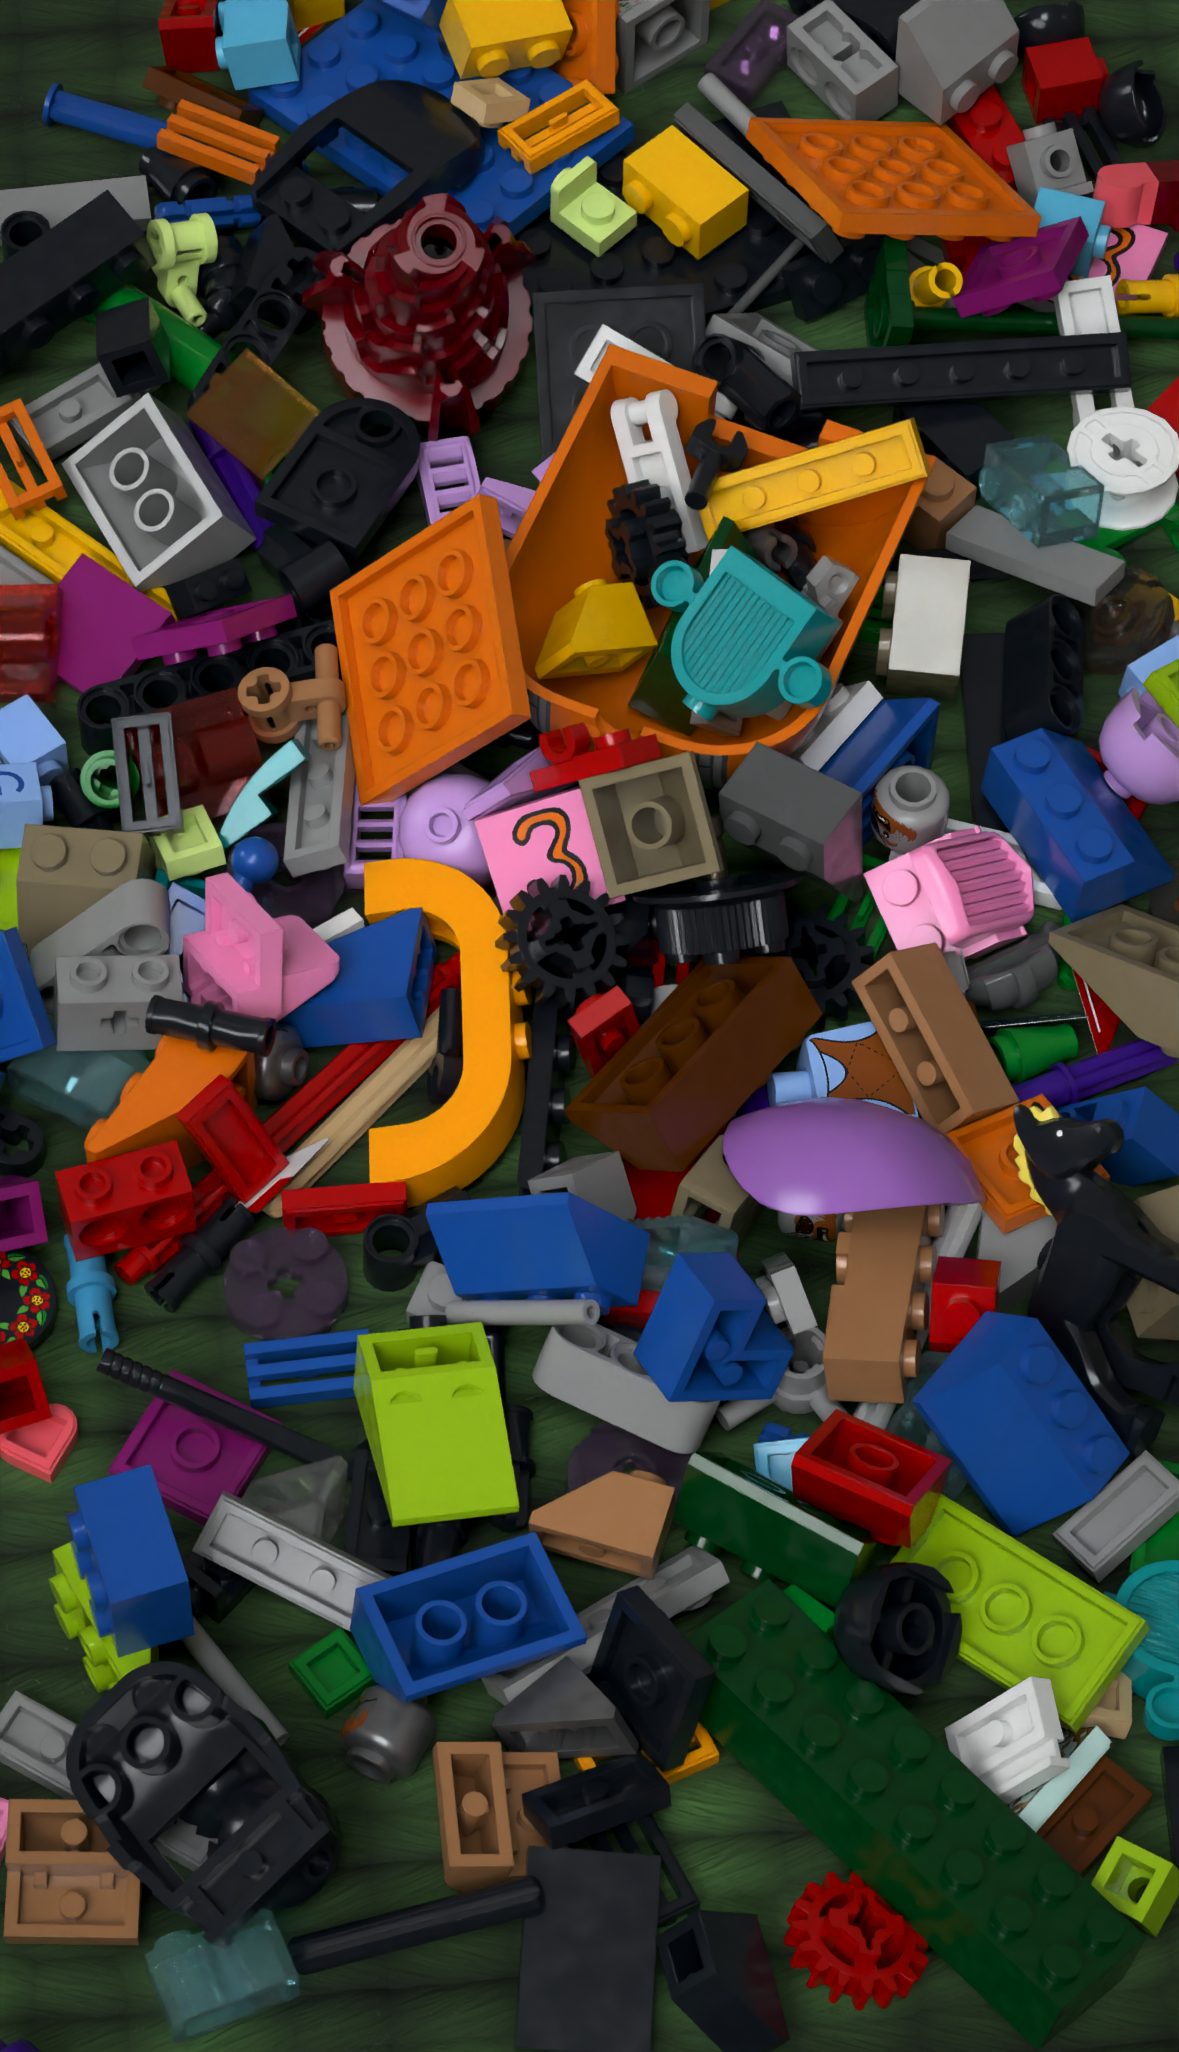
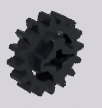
M644 479L621 485V487L612 490L614 499L607 502L612 518L606 519L605 535L609 540L608 546L611 549L613 558L611 566L619 580H623V583L633 582L641 604L643 603L645 609L648 610L663 606L654 599L651 592V580L654 572L660 565L671 560H679L688 564L689 554L685 549L686 542L682 538V521L674 508L670 509L671 500L669 497L661 498L660 486L657 483L650 485L649 480Z
M560 874L551 883L550 888L544 879L540 878L528 887L529 893L521 890L509 901L513 910L508 909L498 920V924L510 932L503 933L495 941V947L510 952L511 957L500 967L502 972L517 970L521 975L514 987L518 992L531 985L536 989L535 1004L542 1005L551 995H554L559 1010H565L574 1003L575 997L582 1004L586 999L597 994V991L604 994L614 986L616 981L612 974L617 975L627 965V961L622 956L616 954V952L621 951L630 943V937L616 934L614 928L625 918L623 913L608 915L604 909L610 900L607 892L600 895L597 899H593L589 896L590 881L584 879L575 889H570L567 876ZM533 915L534 920L530 924L534 931V935L532 941L528 942L527 929L529 921ZM554 938L556 941H562L564 939H566V941H570L572 939L578 938V940L572 946H570L569 944L559 945L558 943L551 946H546ZM597 942L598 954L595 961L591 951L594 943Z
M800 905L794 906L793 919L788 920L790 936L786 938L787 949L768 954H751L750 948L745 949V956L791 957L823 1014L816 1021L815 1025L818 1029H825L827 1015L833 1014L837 1019L844 1022L848 1020V1003L856 1007H863L851 981L874 965L873 946H865V930L862 927L848 931L847 914L842 913L831 921L826 919L825 906L819 905L814 917L805 916Z

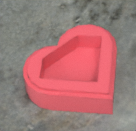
M57 1403L49 1404L52 1418L0 1434L1 1458L10 1465L50 1484L54 1482L79 1438L77 1418L73 1411L65 1405Z

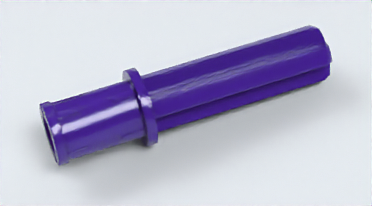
M216 404L206 406L214 413L221 408ZM192 420L189 421L188 424L200 442L207 459L257 538L252 542L254 548L257 549L262 543L263 531L275 523L255 515V499L262 489L246 460L248 457L247 447L243 442L237 441L230 427L219 433L207 432L200 429Z
M1137 1039L1067 1066L1062 1062L1055 1063L1051 1066L1050 1072L1016 1085L1012 1084L1011 1086L1020 1101L1019 1103L1043 1093L1052 1106L1058 1108L1077 1103L1079 1099L1173 1065L1177 1058L1164 1054L1158 1045L1143 1039Z

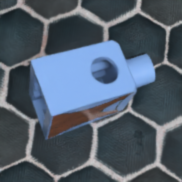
M872 1021L808 1036L803 1041L796 1062V1071L771 1073V1078L767 1082L770 1106L782 1102L833 1097L863 1100L917 1118L919 1117L917 1107Z

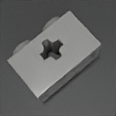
M179 955L57 956L55 959L53 1002L55 1037L57 1041L56 1051L156 1049L163 1035H153L146 1032V1012L154 995L183 1001Z

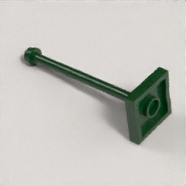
M883 236L863 305L867 348L909 345L914 329L1060 335L1056 312L1004 310L992 316H983L982 313H977L961 318L956 308L915 306L910 294L906 240ZM1118 315L1120 331L1126 332L1127 338L1179 340V317Z

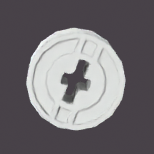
M1121 406L1101 409L1083 418L1073 429L1067 446L1070 467L1064 486L1069 504L1082 518L1102 528L1125 531L1145 528L1161 520L1174 506L1179 488L1175 474L1179 466L1178 434L1165 419L1144 409Z

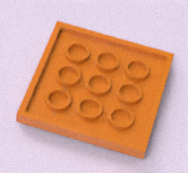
M750 117L746 139L763 155V159L770 163L786 179V183L793 187L809 203V207L819 213L832 227V231L841 237L862 239L865 237V234H886L898 240H912L915 238V235H935L948 241H961L965 236H985L998 242H1010L1013 240V237L1037 236L1041 216L945 123L940 126L935 122Z
M481 494L476 495L329 591L342 681L345 684L346 710L360 806L392 802L531 719L497 498Z

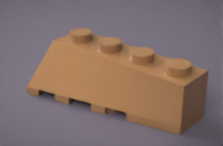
M945 1204L845 1213V1232H838L837 1285L831 1286L822 1358L829 1400L905 1403L909 1378H918L920 1375L921 1343L920 1340H916L917 1330H927L929 1295L928 1292H924L925 1283H932L937 1264V1248L932 1246L933 1237H942L944 1234Z

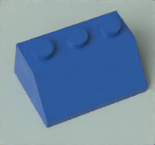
M932 698L881 700L819 770V772L862 793L863 848L875 835L871 828L870 813L873 791L879 779L889 770L903 765L921 766L929 770L932 767L940 703Z
M1039 728L990 749L980 790L1072 923L1173 881L1175 873L1121 796L1108 785L1104 778V772L1082 741Z
M571 1192L427 1204L425 1215L455 1295L465 1300L593 1299L599 1305L600 1315H608L611 1307L638 1305L650 1233Z
M985 1311L911 1401L1000 1527L1010 1536H1017L1093 1500L1130 1454L1037 1318Z
M535 1531L356 1588L350 1624L352 1635L374 1682L384 1687L404 1703L586 1644L587 1635Z

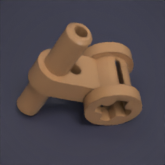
M323 643L315 648V679L289 682L288 677L281 670L273 667H261L249 672L241 680L238 686V698L244 711L249 714V725L256 738L270 744L282 743L292 738L299 731L302 721L317 719L318 746L326 751H334L342 745L341 713L346 709V692L344 682L339 679L338 649L336 646L330 643ZM265 683L270 684L273 693L268 694ZM272 717L275 728L270 727L267 718Z

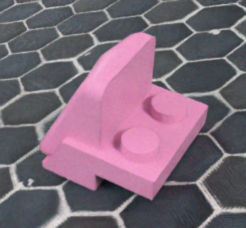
M980 826L948 833L863 874L897 950L936 942L941 953L956 951V955L959 956L961 955L960 950H962L964 961L968 959L975 960L1028 935L1024 924L1030 922L1035 910L1032 868L1003 837L996 832H982Z
M228 872L205 878V931L183 936V989L191 996V1003L205 1005L210 1000L221 1002L225 1010L262 1018L270 1017L275 1019L277 1023L335 980L340 969L339 955L302 918L295 915H287L273 919L257 903L255 897L250 892H246Z

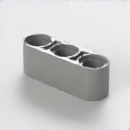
M141 878L130 880L120 885L38 943L31 950L29 964L49 1019L54 1020L55 959L57 956L163 955L168 950L170 944V900L167 889L161 883Z
M597 1323L594 1325L551 1326L532 1372L534 1382L543 1391L672 1452L690 1454L700 1448L721 1402L720 1400L668 1402L634 1356L633 1352L638 1344L637 1342Z

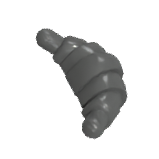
M1047 921L1041 925L1038 933L1028 935L1026 940L986 958V960L972 966H967L966 969L970 981V989L965 990L967 1002L973 1001L977 1007L988 1006L991 1011L1005 1010L1009 1007L1024 1009L1032 1005L1037 1000L1038 993L1046 990L1057 978L1061 956L1052 948L1048 941L1049 933L1061 928V926L1055 921Z

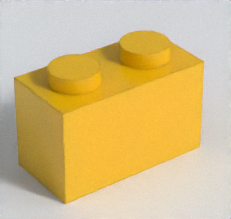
M447 0L439 23L440 30L460 79L477 76L493 78L509 70L530 66L537 69L548 67L562 60L573 32V27L561 0Z
M673 125L623 160L622 195L627 204L636 210L637 213H644L662 229L664 235L672 244L678 247L682 246L697 260L747 225L749 189Z

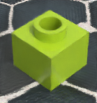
M1117 1836L1091 1885L1134 1926L1157 1937L1179 1896V1869L1173 1863ZM1147 1885L1139 1902L1136 1903L1135 1896L1138 1889Z

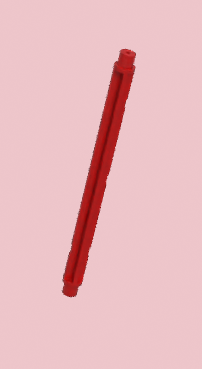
M455 952L443 964L437 963L435 965L425 1020L440 1006L441 989H461L460 952ZM406 1039L348 1044L263 1122L262 1125L282 1153L289 1149ZM214 1169L192 1188L197 1230L222 1204V1200L226 1196L234 1198ZM197 1230L191 1231V1232H187V1233L194 1234ZM186 1233L128 1248L129 1252L114 1265L115 1272L126 1284L133 1286L147 1272L153 1274L179 1250L178 1241Z

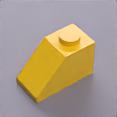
M596 579L576 588L573 592L575 598L554 614L535 666V672L539 680L622 672L658 646L633 582L607 584L605 579Z

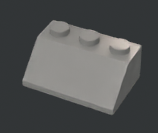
M146 393L62 463L63 468L133 585L140 591L172 584L232 560L257 539L183 418L149 393Z

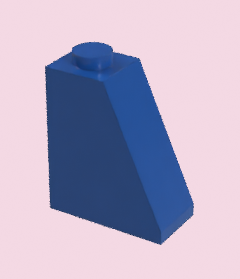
M422 907L410 908L328 942L327 944L340 957V969L335 980L278 1021V1023L295 1027L302 1038L303 1048L422 1038L438 950Z

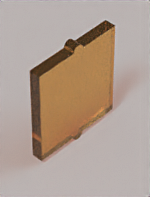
M246 348L222 375L216 373L212 376L210 380L211 387L188 410L186 415L261 480H264L292 450L307 427L321 411Z

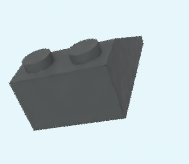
M757 742L719 792V811L723 830L754 853L788 870L800 871L802 877L857 904L863 896L862 793Z

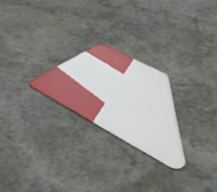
M325 1138L287 1156L286 1158L290 1164L246 1204L236 1199L237 1203L233 1207L236 1208L241 1203L249 1212L259 1213L329 1141V1138Z

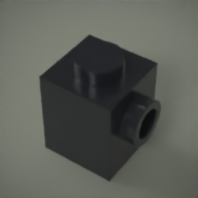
M149 297L95 313L96 356L117 398L171 382L169 338Z

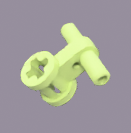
M206 212L193 214L188 221L169 223L164 218L153 219L148 223L146 238L157 261V264L151 267V269L158 278V290L169 306L177 308L186 321L195 327H199L207 319V313L196 297L200 264L213 263L217 258L218 239L214 222Z

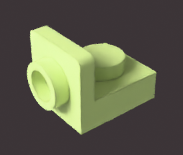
M586 156L573 168L567 167L563 169L554 179L550 188V221L597 257L603 255L637 226V211L597 182V162L589 156Z
M203 804L183 810L185 833L173 834L172 832H163L160 836L149 837L151 848L156 856L155 866L157 869L165 871L169 881L185 876L197 875L205 870L226 864L223 845ZM165 815L159 818H168L169 815Z

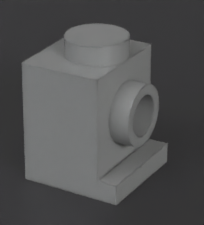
M1055 121L1022 130L1025 141L1006 147L1018 194L1033 209L1040 187L1079 196L1094 192L1092 181H1086L1073 128L1057 132Z

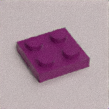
M1081 216L1038 228L1036 237H1013V240L1010 242L993 241L982 244L963 277L960 292L952 298L960 317L963 318L977 313H982L983 316H992L1006 310L1013 303L1031 298L1034 302H1042L1060 293L1089 237Z
M292 594L205 611L135 636L132 640L138 660L162 656L164 666L172 665L198 657L196 650L198 648L200 652L207 651L208 656L212 657L243 648L241 637L244 643H251L278 635L276 624L297 617V612Z

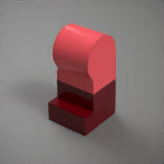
M1179 160L1112 164L1100 168L1097 173L1093 199L1105 201L1102 224L1112 228L1131 227L1136 223L1139 225L1170 224L1175 232L1179 231Z

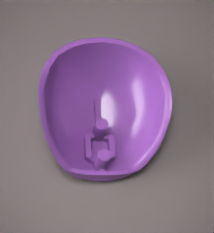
M819 1097L782 1102L735 1118L729 1123L723 1135V1153L730 1171L742 1188L760 1204L782 1213L802 1216L826 1215L935 1204L960 1206L987 1201L971 1161L947 1135L923 1119L867 1101Z

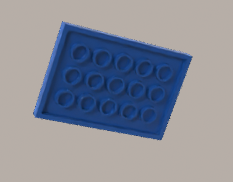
M364 0L301 48L299 81L249 88L248 96L249 102L264 109L263 115L293 135L301 124L350 92L372 82L381 80L409 81L435 90L451 100L454 82L487 78L477 76L460 79L451 55L445 56L439 47L438 38L441 34L374 0ZM530 66L509 70L493 77L500 78L531 99L528 112L573 87L571 82L548 67L537 69ZM591 101L588 102V103H586V104H584L583 106L577 108L576 110L570 112L568 115H570L571 113H573V112L577 111L578 109L584 107L585 105L591 103ZM620 115V124L532 175L525 170L523 160L517 162L511 156V148L504 150L499 145L497 130L500 128L480 126L485 141L484 159L480 163L479 169L462 188L452 187L446 194L454 197L465 207L467 215L483 233H485L490 222L499 216L509 223L508 228L513 236H515L550 208V188L556 176L567 167L573 168L586 156L596 161L597 169H599L635 140L634 124ZM504 122L502 127L506 126L511 122ZM549 125L546 126L545 128L539 130L538 132L532 134L531 136L525 138L524 141H525L526 139L532 137L533 135L539 133L540 131L546 129L547 127H549ZM343 127L339 128V136L323 149L317 146L314 149L368 187H376V192L383 197L409 175L408 172Z

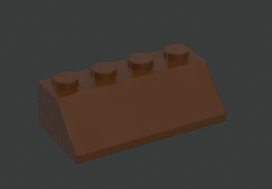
M741 956L740 961L721 965H705L703 958L564 1109V1112L570 1121L611 1150L619 1151L622 1158L639 1170L683 1172L699 1160L701 1151L719 1130L727 1127L735 1119L736 1111L751 1094L770 1080L771 1072L783 1058L803 1043L807 1031L823 1014L791 957Z

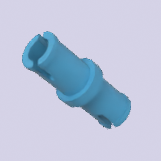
M66 1234L63 1243L67 1252L70 1280L66 1285V1294L69 1303L75 1306L79 1346L85 1352L97 1353L95 1337L96 1330H99L103 1352L106 1348L112 1350L120 1341L112 1300L117 1293L115 1279L107 1272L105 1255L76 1262L68 1235Z

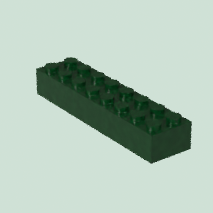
M767 1579L687 1637V1640L716 1670V1675L699 1723L839 1859L854 1871L866 1885L874 1890L898 1915H902L903 1919L927 1941V1944L1038 2051L1123 1980L1147 1937L889 1692L881 1690L874 1683L862 1680L851 1673L840 1658L835 1647V1641L816 1625L771 1580Z

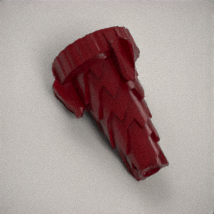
M446 193L432 194L423 197L416 208L406 211L403 218L398 219L395 224H384L373 229L372 234L368 237H361L352 245L351 252L348 255L337 251H322L318 253L313 261V265L327 278L318 281L302 294V307L318 311L317 318L322 319L321 334L323 335L322 348L324 357L330 364V374L334 382L342 387L344 396L347 399L372 398L396 406L413 421L419 434H427V442L438 441V432L458 428L461 431L467 430L471 437L481 432L480 417L485 413H491L501 404V399L504 395L510 394L516 385L518 374L522 372L527 358L532 333L533 318L529 314L531 300L529 292L523 286L524 278L520 271L535 262L537 257L530 246L523 241L515 240L508 228L509 223L498 216L490 222L485 233H483L470 219L465 207L458 200ZM431 244L434 245V250L438 255L446 253L448 248L453 253L444 259H434L429 257L423 250L427 245Z

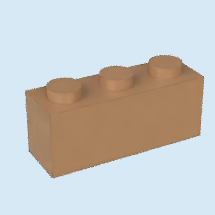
M936 942L889 952L851 981L924 1121L946 1134L1020 1102Z

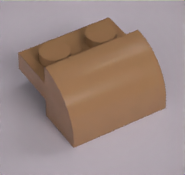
M436 1742L432 1749V1761L445 1882L455 1890L467 1892L524 1877L528 1846H550L524 1816L522 1794L561 1780L558 1752H502L501 1742ZM568 1844L559 1848H568Z
M9 1799L5 1855L7 1884L3 1935L6 1944L139 1945L141 1900L144 1883L131 1871L124 1870L107 1851L110 1844L95 1820L87 1818L77 1800Z

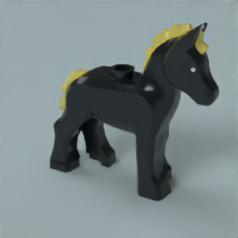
M1033 1102L1031 1108H1027L1022 1104L1017 1105L1013 1111V1119L1017 1134L1014 1136L1013 1146L1019 1154L1015 1158V1162L1020 1168L1018 1176L1022 1182L1031 1187L1030 1197L1044 1205L1046 1213L1053 1216L1058 1223L1054 1237L1044 1245L1037 1260V1267L1041 1271L1032 1290L1027 1308V1317L1038 1319L1132 1455L1139 1457L1156 1440L1166 1414L1154 1405L1137 1402L1123 1388L1142 1391L1161 1402L1169 1401L1179 1407V1360L1171 1363L1162 1362L1137 1352L1128 1342L1117 1318L1142 1278L1179 1295V1243L1162 1234L1138 1205L1094 1171L1105 1158L1121 1150L1125 1137L1123 1129L1117 1122L1112 1119L1083 1121L1076 1118H1063L1059 1116L1053 1106H1048L1044 1110L1038 1102Z

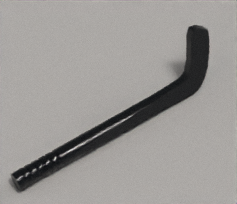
M109 1348L105 1349L96 1371L104 1375H110L111 1378L120 1380L125 1384H130L131 1387L139 1388L140 1391L145 1393L149 1392L150 1395L287 1455L338 1480L352 1481L356 1448L371 1450L368 1439H365L356 1448L349 1451L334 1448L172 1376L162 1374L160 1371L153 1370L147 1365L143 1366L142 1363L133 1361L129 1357H124L122 1354Z

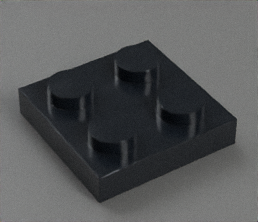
M636 1585L617 1592L588 1678L617 1708L639 1742V1746L660 1770L665 1772L683 1765L715 1678L716 1670L668 1619L664 1611L658 1608L648 1595Z

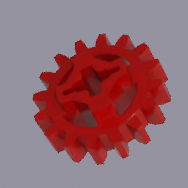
M852 1871L847 1883H842L834 1872L827 1873L821 1886L812 1881L809 1882L800 1899H796L786 1920L790 1927L783 1938L784 1944L797 1948L790 1961L792 1968L802 1969L808 1967L812 1973L806 1986L813 1989L822 1983L830 1988L829 2002L836 2004L842 1994L851 1996L855 2010L862 2011L869 1997H873L882 2009L888 2008L895 1994L903 1999L909 1995L915 1982L919 1981L929 1961V1958L924 1955L929 1947L927 1941L868 1885H864L863 1880L854 1871Z

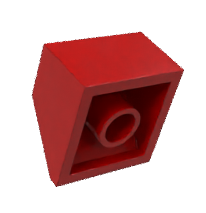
M835 1409L794 1455L791 1463L793 1497L816 1507L837 1520L844 1519L869 1530L873 1538L884 1544L902 1545L911 1549L930 1526L953 1460Z

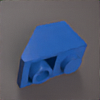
M1146 1086L1055 1108L1063 1118H1076L1083 1121L1112 1119L1123 1129L1125 1138L1121 1150L1105 1158L1100 1163L1110 1175L1109 1181L1135 1186L1179 1176V1113Z

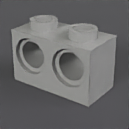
M824 0L786 26L787 65L841 120L876 121L898 106V66L832 0Z

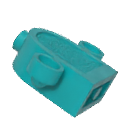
M731 545L705 583L701 574L695 568L679 560L667 561L654 572L651 580V592L654 599L672 611L684 612L673 634L671 661L677 680L687 692L682 702L692 711L712 722L719 711L734 717L750 718L772 711L785 700L798 707L811 709L821 705L828 698L832 688V677L829 670L815 659L841 622L757 559Z
M1179 1560L1154 1562L1138 1569L1125 1580L1117 1594L1105 1591L1104 1595L1146 1620L1151 1628L1120 1672H1123L1132 1680V1692L1146 1699L1143 1709V1722L1148 1731L1162 1740L1174 1741L1179 1740Z

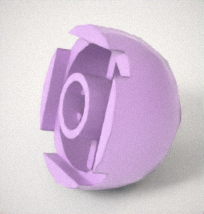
M1133 687L1107 715L1099 737L1100 755L1108 769L1104 772V778L1108 785L1125 799H1129L1133 795L1137 799L1149 804L1165 805L1179 801V728L1147 690L1139 697L1138 687Z
M444 774L424 782L408 798L399 818L398 841L404 853V858L423 859L441 863L464 873L483 889L493 886L494 883L474 820L468 821L462 813L463 806L490 782L472 774Z

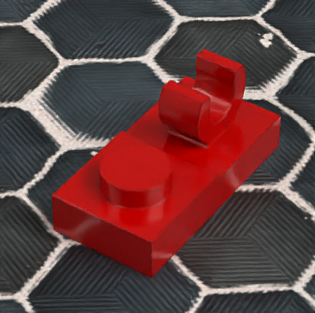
M582 722L563 728L566 745L563 742L560 729L539 734L540 749L546 759L552 762V766L531 771L529 774L534 792L661 758L662 754L656 733L632 740L629 728L593 738L596 750L587 753L590 746V735L587 727Z
M618 985L605 994H595L586 999L577 1008L575 1015L567 1020L586 1071L592 1079L640 1028L631 1001Z

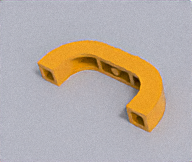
M400 858L364 863L365 916L369 924H374L410 908L422 907L433 938L457 948L460 951L463 1071L455 1092L440 1109L426 1118L407 1124L369 1129L370 1183L405 1182L407 1208L419 1206L455 1186L461 1190L471 1184L494 1164L512 1139L522 1114L525 1099V1059L532 1058V1032L529 1023L523 1022V1006L531 1005L532 992L531 985L520 992L514 988L517 980L521 977L517 970L502 972L500 966L511 956L508 950L496 948L495 941L503 933L509 931L498 924L501 915L485 890L473 879L450 866L423 859Z

